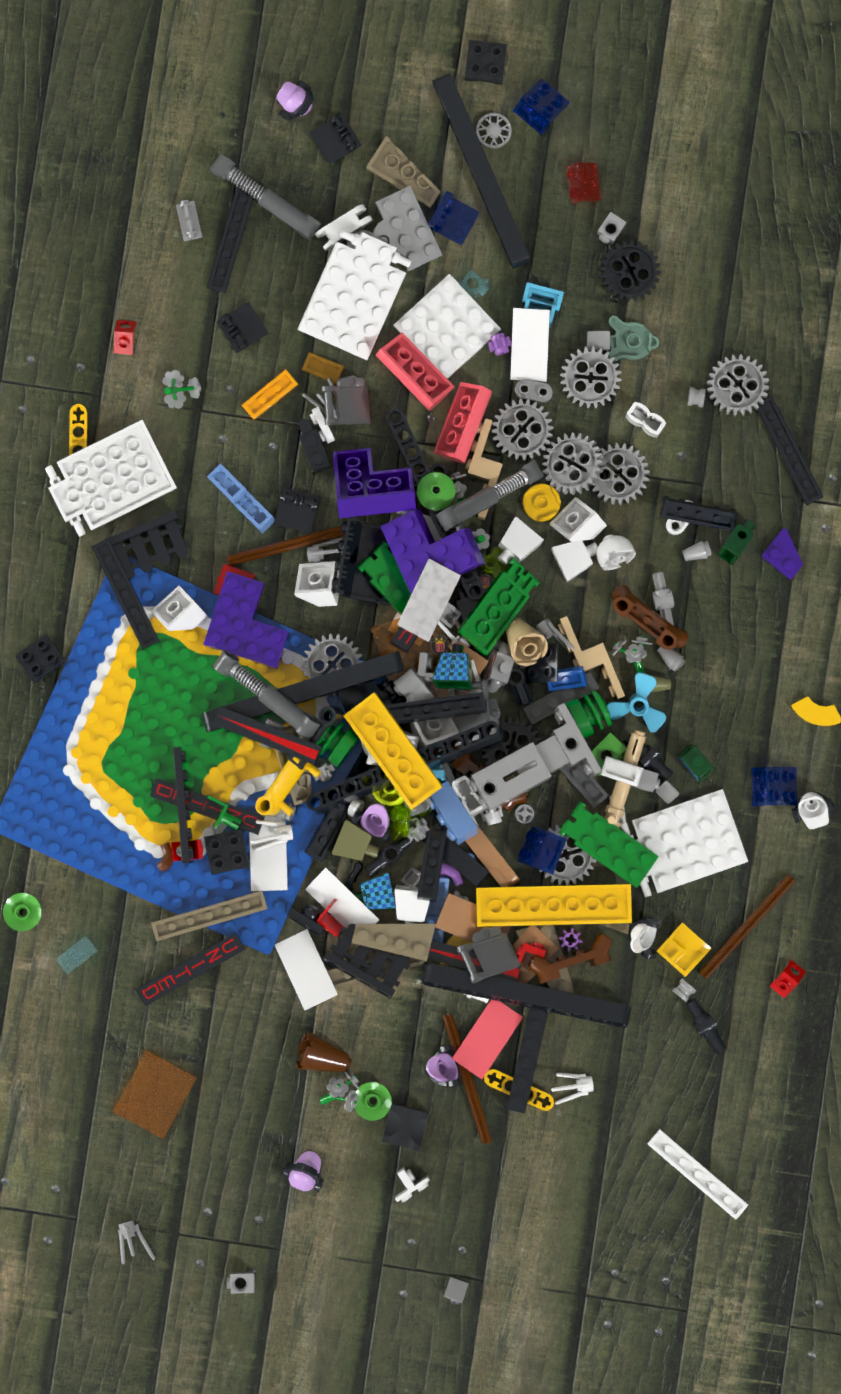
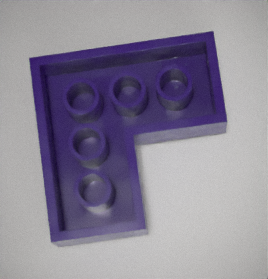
M371 448L333 452L339 518L416 510L411 467L373 472Z
M412 510L380 526L411 595L428 559L459 575L485 564L470 528H463L435 542L421 510Z
M227 571L203 645L221 652L227 650L237 657L278 670L289 631L254 620L265 584Z

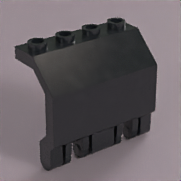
M353 517L346 518L345 521H342L341 525L343 538L338 543L340 556L335 561L334 570H337L336 578L333 577L331 589H334L333 594L349 599L392 606L369 582L372 578L365 571L360 572L357 569V566L368 556L373 560L376 559L372 552L383 541L388 544L381 527L356 521V518Z

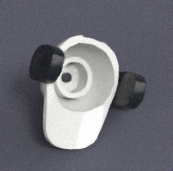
M814 792L804 794L799 799L800 801L796 804L795 808L792 809L795 823L801 822V816L809 829L827 825L829 823L828 809L830 813L835 812L831 798Z
M651 916L636 919L631 923L628 937L629 941H631L630 946L633 952H641V956L647 959L656 958L657 952L650 948V946L654 942L657 928L662 926L661 919Z

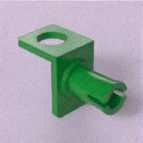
M207 795L206 798L222 805L213 827L217 829L218 825L222 822L237 830L239 826L232 821L240 824L242 819L228 813L226 810L227 804Z

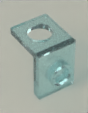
M472 270L460 283V286L476 299L480 295L483 297L489 290V280L487 278L483 280ZM470 278H475L478 281V286L474 289L467 286V281Z

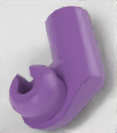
M443 863L441 876H450L454 886L463 884L460 872L450 864Z

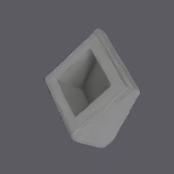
M588 331V351H591L593 346H595V351H599L600 348H602V352L610 350V331Z
M664 781L656 790V793L667 804L671 803L679 795V792L668 781Z
M412 866L400 881L406 886L419 887L421 873Z
M450 1277L444 1297L462 1303L469 1283Z

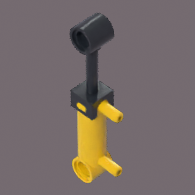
M323 707L319 711L318 716L321 725L309 742L317 744L328 727L340 725L344 719L343 711L338 707ZM331 712H333L332 720L329 719V714ZM288 755V762L264 796L256 801L255 807L257 812L261 815L274 816L281 809L288 816H291L294 810L284 802V799L305 770H308L315 777L320 776L321 771L313 764ZM268 801L270 803L269 810H267L266 804Z

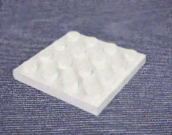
M450 274L393 325L400 334L403 332L447 379L491 340V336L501 331V328Z

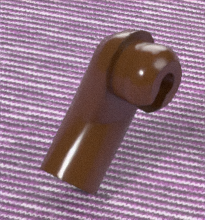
M169 842L160 845L164 854L161 862L157 864L160 871L169 870L174 862L172 861V849Z

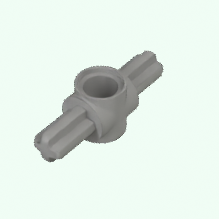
M656 572L652 575L655 592L652 593L654 608L660 611L661 617L674 626L671 609L674 608L673 594L670 589L666 588L664 573Z

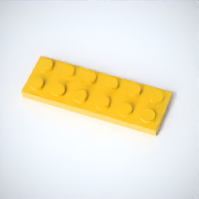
M376 693L371 694L343 715L411 810L443 787Z

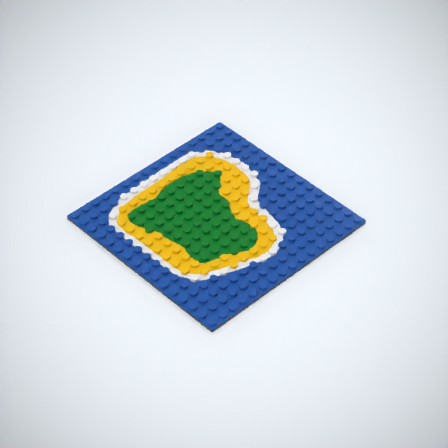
M128 556L131 564L138 562L137 559ZM141 567L134 569L135 577L130 582L160 642L144 650L142 649L105 576L0 806V834L180 915L259 891H251L250 867L211 875L204 837L235 831V829L222 822L216 829L213 827L215 819L190 811L191 820H187L188 828H192V839H189V841L201 839L203 858L190 860L191 863L174 861L171 868L167 871H160L157 864L161 862L164 856L160 845L169 842L171 846V842L180 841L178 806L150 797L156 778L176 785L173 747H182V751H186V762L183 763V770H187L188 782H184L185 789L205 796L209 795L219 801L258 815L261 814L256 810V801L264 796L280 773L281 767L274 748L267 749L261 746L259 742L224 728L211 732L206 731L202 713L256 696V694H253L251 690L245 688L243 684H240L232 676L227 677L217 672L213 665L222 652L203 645L219 596L155 567L149 573L143 572ZM180 586L204 611L207 617L194 629L169 631L151 610L176 587ZM256 613L255 621L289 631V636L278 670L238 657L241 667L249 671L254 677H257L259 682L262 681L267 687L271 685L275 689L308 680L309 676H303L307 669H303L301 666L307 665V662H304L302 658H308L304 651L312 650L309 644L315 646V639ZM333 647L327 649L329 657H334L337 654V649ZM341 652L334 662L329 661L330 667L323 674L328 673L332 668L337 669L336 663L345 653ZM344 659L341 662L342 668L352 665L349 659ZM317 661L314 664V669L322 671L325 665L322 661ZM388 675V677L392 681H394V675ZM387 676L376 679V685L380 684ZM338 692L336 696L331 693L328 696L325 695L297 704L303 711L312 714L318 719L319 711L325 706L338 707L343 711L344 715L346 714ZM274 712L253 718L262 723H266L267 719H270L285 727L291 726ZM331 712V713L329 714V719H330V720H331L332 717H333V712ZM344 717L343 722L345 724L342 729L343 733H345L349 728H352ZM360 738L340 766L336 767L333 765L335 771L332 772L331 779L325 782L315 781L310 773L312 794L340 783L347 778L363 750ZM327 750L323 755H320L319 758H324L326 761L328 759L330 751ZM337 793L333 794L332 801L335 799ZM288 794L284 802L292 803ZM320 800L315 802V808L320 805ZM306 802L294 806L296 811L292 820H286V825H291L293 840H287L288 842H286L288 890L263 891L268 909L208 926L207 928L227 937L237 932L244 945L267 955L272 952L288 912L313 861V857L304 851L327 813L318 814L308 808ZM243 830L247 855L250 864L249 832ZM181 845L178 846L177 849H176V853H177V855L180 856V857H181Z

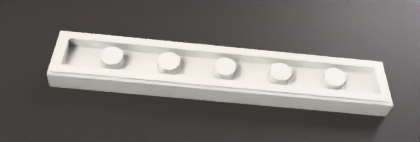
M660 1129L647 1143L733 1218L737 1219L747 1208L748 1204Z

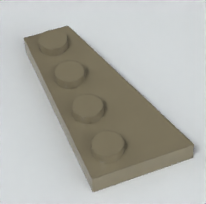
M387 136L366 167L367 170L399 190L411 186L417 201L430 209L441 193Z
M288 726L283 729H280L284 732H287L289 734L309 741L308 739H305L302 736H300L295 731V728L293 726ZM275 749L282 770L288 762V754ZM308 770L303 772L289 792L294 806L306 802L307 798L312 794L311 775Z
M356 924L352 943L427 961L436 924Z
M535 925L559 947L556 953L548 960L552 963L556 962V958L563 956L554 925ZM526 927V928L517 930V931H515V932L517 933V935H518L519 938H520V936H521L529 927ZM567 967L559 970L560 978L546 982L550 989L575 994Z

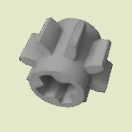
M319 758L317 765L314 766L321 771V774L318 777H315L313 774L312 776L315 781L325 782L331 779L332 772L335 769L328 760L325 761L324 758Z
M417 817L410 819L404 828L407 832V837L410 840L414 838L417 842L427 836V831L430 830L424 818L419 820Z

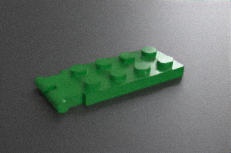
M383 541L372 552L376 559L373 560L368 556L357 566V569L360 572L365 571L372 578L369 582L402 615L411 597V593L393 554L387 549L389 545Z
M514 557L510 558L508 561L510 565L507 570L498 574L457 630L483 655L489 654L530 597L528 593L532 587H537L540 584V581L529 571H526L524 575L522 574L525 567Z
M580 801L571 813V816L576 819L573 823L567 819L558 833L563 837L567 834L575 840L574 845L637 888L659 856L615 825L608 823V820L595 812L592 815L584 809L586 805Z

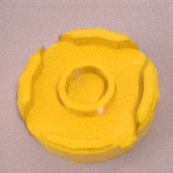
M542 483L533 485L526 491L523 497L524 512L534 521H549L560 510V496L552 486Z

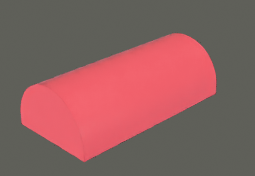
M403 332L382 347L376 354V357L428 411L436 407L455 388Z
M460 382L434 449V454L457 463L465 464L490 400L491 390L484 386Z

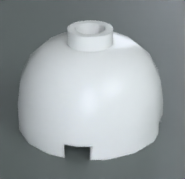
M612 534L603 538L596 551L599 565L603 570L617 569L621 567L619 563L625 561L627 564L636 555L633 545L627 538L620 535L613 536Z

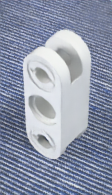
M363 204L350 210L315 233L317 238L327 236L329 241L323 246L325 251L333 248L336 241L341 243L346 240L340 237L342 230L354 234L373 222L370 215L359 220L358 216L366 211Z

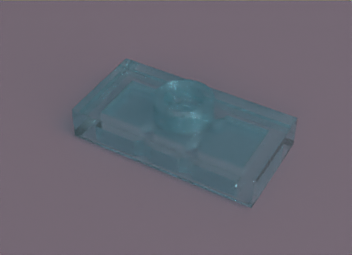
M85 936L55 960L68 975L98 952L90 939Z

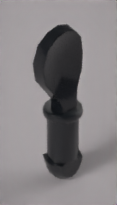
M357 862L354 865L355 867L348 877V882L344 884L351 893L353 892V882L356 883L359 873L363 870L361 862Z

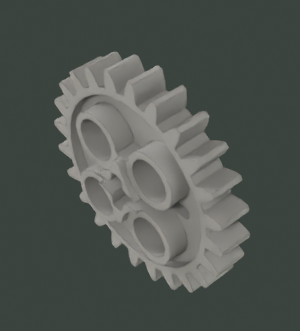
M595 346L592 347L591 351H588V348L585 347L583 353L577 349L578 355L575 356L571 353L572 360H565L569 365L562 366V369L566 371V373L560 374V376L565 377V380L560 382V384H566L563 391L569 390L570 393L567 395V398L573 396L572 403L579 400L580 407L583 403H586L587 408H589L590 404L593 403L594 407L597 408L598 402L604 406V399L611 401L609 395H617L614 388L620 389L616 382L622 381L621 378L617 377L622 372L615 369L619 366V363L613 364L612 362L615 357L609 359V351L602 354V348L595 352ZM579 362L587 363L588 369L585 372L577 370ZM599 363H603L607 367V371L603 374H599L596 371V366ZM589 372H593V376L608 377V380L593 379L592 383H590L589 379L575 378L574 375H589ZM576 382H585L586 389L584 391L576 390ZM598 382L605 385V390L602 393H597L594 390V385Z
M740 354L739 359L732 355V360L730 361L725 357L724 364L718 361L719 368L713 366L712 370L715 374L709 373V377L713 379L707 381V385L712 386L707 389V392L713 393L710 396V400L716 399L714 406L721 405L719 411L727 409L726 415L733 411L734 417H736L737 412L744 416L746 410L749 414H752V407L758 410L757 403L764 404L761 397L767 398L768 394L764 391L769 390V386L764 384L768 383L769 379L763 378L767 375V372H761L763 365L756 367V359L752 363L749 362L750 356L743 360L742 354ZM742 369L745 373L742 376H737L734 371ZM727 373H730V374L732 375L733 379H731V378L727 375ZM725 380L730 383V386L722 388L719 383ZM735 382H736L737 384L742 383V386H741L742 390H743L747 395H749L750 398H746L745 395H744V393L742 392V390H741L739 387H736V388H735ZM749 383H754L757 388L751 391L746 386ZM740 395L742 400L736 403L732 400V397Z
M520 399L519 404H516L512 400L511 407L505 404V411L499 409L501 416H494L498 422H492V426L497 427V429L491 431V433L497 434L493 441H499L496 447H503L502 454L506 451L509 452L508 458L515 455V461H517L519 456H522L523 461H525L526 456H529L533 460L534 453L539 457L540 449L546 451L544 444L550 445L551 442L547 438H552L553 434L548 433V431L553 430V427L548 426V424L552 422V419H546L549 413H542L543 406L538 409L536 408L537 402L530 405V400L528 399L526 404H523L522 399ZM519 412H524L527 415V419L519 421L516 415ZM534 417V420L526 427V434L522 432L514 443H511L512 438L519 432L518 427L523 428L528 420ZM533 425H539L541 432L534 434L530 428ZM511 426L514 429V433L506 435L503 431L504 428ZM526 439L529 445L526 448H521L518 445V441Z
M572 433L571 438H569L567 434H564V440L557 437L558 443L551 442L553 448L546 449L549 455H543L547 459V462L542 463L544 467H547V469L543 470V473L548 475L545 479L551 481L550 485L552 487L556 486L557 491L560 492L563 489V493L567 495L570 490V493L575 495L577 490L582 494V488L589 491L588 485L595 486L593 480H600L597 473L603 472L599 466L604 465V462L599 459L604 456L598 453L601 448L595 447L596 442L594 440L590 442V437L586 436L584 438V435L581 433L577 437L575 433ZM573 447V453L567 455V450ZM562 455L568 460L576 462L579 466L587 469V472H583L577 467L570 465L568 462L560 459L559 456ZM589 456V461L583 464V458ZM560 464H564L563 470L557 472V467ZM580 473L579 478L573 481V475Z
M616 443L614 449H612L610 444L608 445V451L601 448L604 457L599 460L603 461L604 465L599 466V468L603 471H609L611 474L606 480L601 478L600 480L594 479L593 481L596 486L592 491H599L598 498L605 496V503L611 499L612 505L615 504L616 500H618L620 506L623 500L630 504L629 498L632 497L636 501V494L643 495L640 489H647V486L643 483L650 481L649 478L645 477V475L650 474V471L644 469L649 465L648 463H642L645 460V456L638 457L640 455L639 450L633 453V446L627 449L624 443L622 448H620L618 443ZM620 456L623 458L621 465L613 464L615 457ZM606 463H609L610 465H612L613 468H615L618 472H621V471H622V475H623L628 481H630V482L632 483V485L629 486V485H628L622 478H620L619 476H618L617 478H615V477H616V474L614 473L613 470H611L610 468H608V467L606 466ZM636 469L638 473L636 477L630 478L627 476L628 471ZM616 484H624V490L622 492H616Z
M330 634L327 640L324 636H322L321 642L315 639V646L309 644L312 650L304 651L308 658H302V660L307 662V665H303L301 668L307 669L303 676H309V679L322 675L330 667L329 661L334 662L341 652L345 654L336 663L337 669L332 668L329 672L342 669L341 662L344 659H349L352 665L361 663L362 661H358V659L362 657V654L356 655L359 648H352L353 641L347 644V637L341 641L339 634L336 636V639H333L332 634ZM331 646L337 648V654L334 657L327 655V649ZM317 661L324 663L325 666L322 671L314 669V664Z
M555 825L556 831L549 828V835L542 834L545 840H538L542 845L541 847H535L536 850L540 851V854L535 855V857L540 858L536 865L543 866L539 871L547 872L544 876L545 878L552 876L551 882L558 879V885L565 881L566 886H568L569 880H572L575 885L576 878L583 881V874L589 876L587 869L593 870L594 868L590 863H594L597 860L582 850V852L570 855L568 857L569 860L563 857L550 861V857L562 854L563 849H566L567 852L579 849L577 846L570 848L567 845V839L570 836L567 834L565 837L558 833L560 828L558 825ZM551 843L558 844V853L552 854L549 852L548 847ZM579 855L583 858L581 866L573 864L574 856ZM557 861L565 864L563 872H557L554 869Z

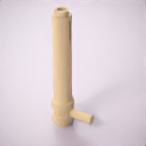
M635 729L634 733H631L623 758L624 762L637 766L646 739L645 732ZM638 739L635 752L633 753L636 740ZM616 780L610 802L605 809L606 815L603 818L608 820V823L619 828L621 824L620 818L624 815L625 810L623 808L631 785Z

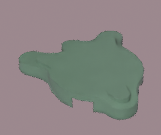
M614 315L609 318L608 323L615 331V335H610L611 350L608 355L609 359L615 357L612 363L620 359L640 360L651 350L659 346V339L652 335L643 324L636 322L626 323Z

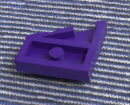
M785 527L761 555L764 560L789 580L803 566Z

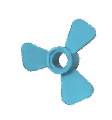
M638 672L635 675L636 693L630 696L629 702H609L607 704L610 718L617 720L631 711L635 716H643L649 731L656 732L666 720L664 712L649 707L647 696L656 686V679L651 675ZM642 701L644 705L637 708L634 706V703Z

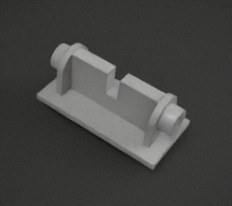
M181 201V204L176 205L184 242L203 238L195 202Z

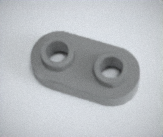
M521 380L515 386V395L522 400L529 399L533 402L546 403L553 394L552 388L546 383ZM526 386L528 391L522 392L521 387ZM544 389L547 394L542 396L539 391Z

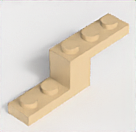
M486 418L484 423H480L477 431L480 434L478 441L474 440L471 449L474 455L472 459L468 458L465 468L468 470L469 476L489 482L488 484L484 483L483 489L497 484L503 465L482 457L493 422ZM489 508L480 512L478 518L485 520Z
M568 617L561 618L558 628L562 635L565 634L567 640L574 646V649L571 650L566 645L568 652H572L575 657L572 660L574 667L583 666L586 672L603 665L601 672L604 679H608L611 684L608 687L611 696L616 697L617 700L625 697L604 644L601 643L581 651Z

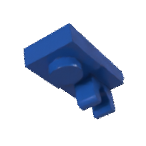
M583 666L558 670V682H547L549 691L586 687L588 683Z

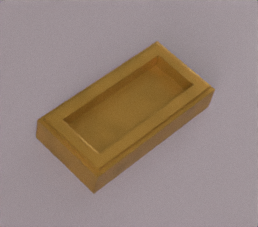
M310 352L302 367V371L325 380L331 378L335 384H337V380L344 369L343 365Z

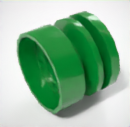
M595 689L590 691L593 700H590L587 693L583 695L585 700L583 705L577 698L565 703L584 738L594 734L592 726L594 724L600 730H603L602 720L607 727L612 725L609 709L604 699Z
M344 722L338 725L337 728L335 726L328 727L316 744L323 746L320 755H323L327 750L330 751L327 760L336 767L340 766L359 739L352 728H349L345 733L342 732Z

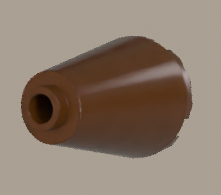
M306 1032L307 1036L304 1035L297 1053L300 1057V1061L296 1060L297 1069L342 1073L345 1069H349L351 1059L348 1053L317 1035Z

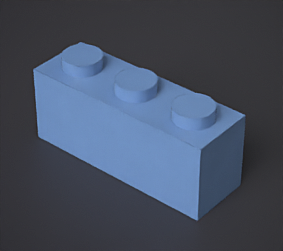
M446 781L442 783L443 787L430 796L432 802L430 808L436 810L438 814L437 819L440 824H445L447 827V834L451 841L455 840L459 845L478 834V827L449 782Z

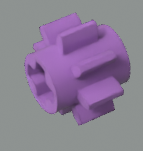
M500 333L490 337L491 342H488L490 352L495 351L496 356L509 352L508 347L512 346L510 336L505 337L504 333Z
M571 928L570 933L563 930L564 937L558 938L564 942L560 947L568 946V952H570L571 947L578 950L577 943L583 942L578 940V936L581 933L574 934L573 928ZM572 934L576 942L568 945V941H565V938Z

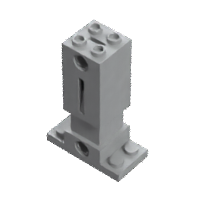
M565 703L557 706L555 709L554 717L558 724L563 726L554 730L551 733L552 737L537 745H534L532 742L471 776L469 785L474 793L477 792L480 798L478 801L483 810L487 809L490 812L549 780L551 773L566 765L571 768L583 761L584 765L582 767L587 775L590 774L592 778L602 771ZM571 741L574 744V749L567 748L565 742ZM490 785L493 788V793H486L484 786Z

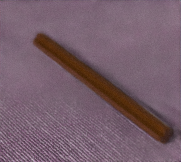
M341 526L228 555L227 562L229 566L342 537L343 532H341Z
M786 875L701 969L699 973L702 977L708 979L795 883L793 877Z
M452 1014L443 1016V1020L451 1045L454 1047L453 1052L455 1055L462 1043ZM457 1063L482 1144L490 1143L492 1138L471 1072Z

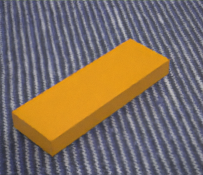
M285 369L243 403L242 407L255 420L295 388L298 383Z

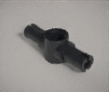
M631 734L623 741L627 746ZM636 740L633 752H635L638 740ZM644 744L638 762L645 769L654 770L666 781L673 772L661 761V755L653 747Z
M405 835L399 841H394L391 845L385 847L377 855V858L364 869L366 872L373 869L369 873L373 877L382 868H387L390 864L396 862L416 840L413 838L408 841L409 838ZM389 849L395 852L393 860L386 857L385 853Z
M695 998L688 1001L686 1006L694 1017L693 1021L695 1023L693 1025L700 1036L709 1040L716 1053L724 1050L726 1046L718 1034L717 1028L719 1027L711 1014L704 1012Z

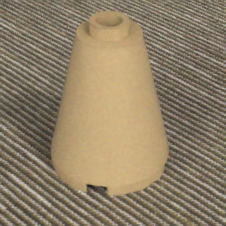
M515 617L505 630L511 657L519 665H533L537 663V659L545 656L548 643L540 632L521 618Z

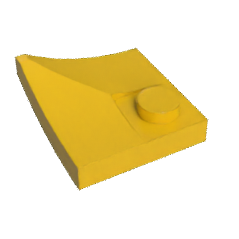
M682 922L657 952L686 977L712 948Z

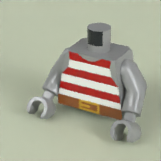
M500 640L497 641L489 652L487 658L489 662L485 666L481 681L482 679H488L489 692L491 693L497 692L501 686L508 683L514 664L509 645Z

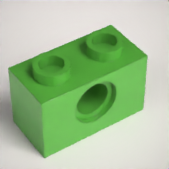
M610 732L593 749L592 754L602 770L605 762L601 758L602 751H609L612 758L621 760L627 748Z

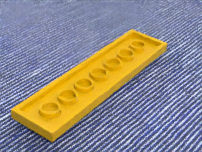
M631 884L476 888L477 927L632 923Z

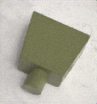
M345 820L332 854L363 861L365 854L376 858L380 848L370 844L372 839L370 834Z

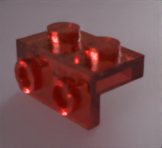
M577 162L568 166L567 177L569 180L571 203L600 201L596 163Z

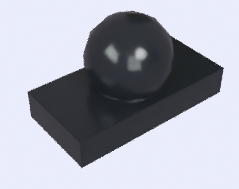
M307 905L302 909L301 913L293 908L288 912V918L317 936H320L323 932L324 927L315 923L320 917V911L316 906Z

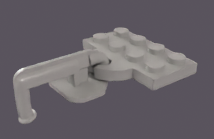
M411 186L375 202L383 220L376 225L373 233L367 230L356 232L359 235L361 232H364L397 247L396 252L411 260L410 266L406 267L407 272L442 256ZM347 240V246L354 249L355 245Z

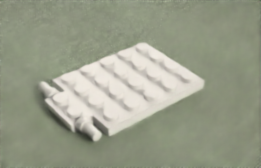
M342 230L340 237L351 241V244L355 245V247L352 249L336 241L298 330L368 360L406 274L390 266V262L400 263L409 267L411 260L396 252L397 247L364 232H361L359 235Z
M143 420L58 461L57 464L65 478L63 481L60 476L57 477L52 465L45 468L51 484L48 489L65 522L69 521L71 526H74L79 537L86 534L81 524L80 515L82 514L92 531L177 489Z
M723 789L632 820L638 837L636 841L659 856L640 883L644 897L652 895L647 876L651 875L656 892L660 893L748 862ZM627 822L620 824L621 830L634 839V836L630 834Z

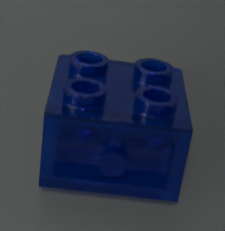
M540 79L521 97L513 111L538 133L543 135L551 122L570 102L545 80Z
M446 191L428 226L438 234L459 245H463L479 216V211L454 199L453 193Z
M796 767L752 768L753 806H795L797 804Z
M532 826L526 834V842L519 852L518 862L553 875L567 839Z

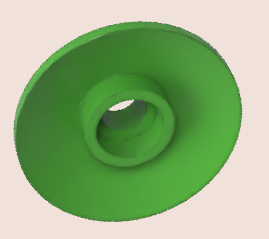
M439 472L429 473L420 480L417 486V497L425 508L433 511L443 510L453 502L455 486L447 475ZM438 487L440 492L438 494L433 493V488Z
M28 893L12 895L6 901L3 908L5 922L16 931L31 930L39 923L42 915L39 901ZM22 908L27 911L25 916L20 915Z
M367 1082L356 1090L358 1104L355 1110L359 1116L366 1120L376 1121L388 1114L392 1098L389 1090L384 1085L378 1082ZM371 1097H375L377 1099L376 1104H372L370 1102Z

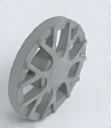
M499 113L484 115L476 127V134L480 143L491 149L503 147L509 141L512 133L510 122ZM492 116L497 117V123L491 122ZM483 120L489 123L487 127L481 124ZM504 120L506 125L500 127L499 123ZM486 130V135L480 136L479 131ZM501 130L509 131L508 136L501 135ZM487 137L493 139L490 145L485 143ZM498 137H500L503 142L499 145H497L495 140Z

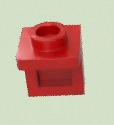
M535 941L533 944L524 942L523 945L519 946L516 956H519L518 961L523 962L527 952L544 958L548 950L544 948V944Z

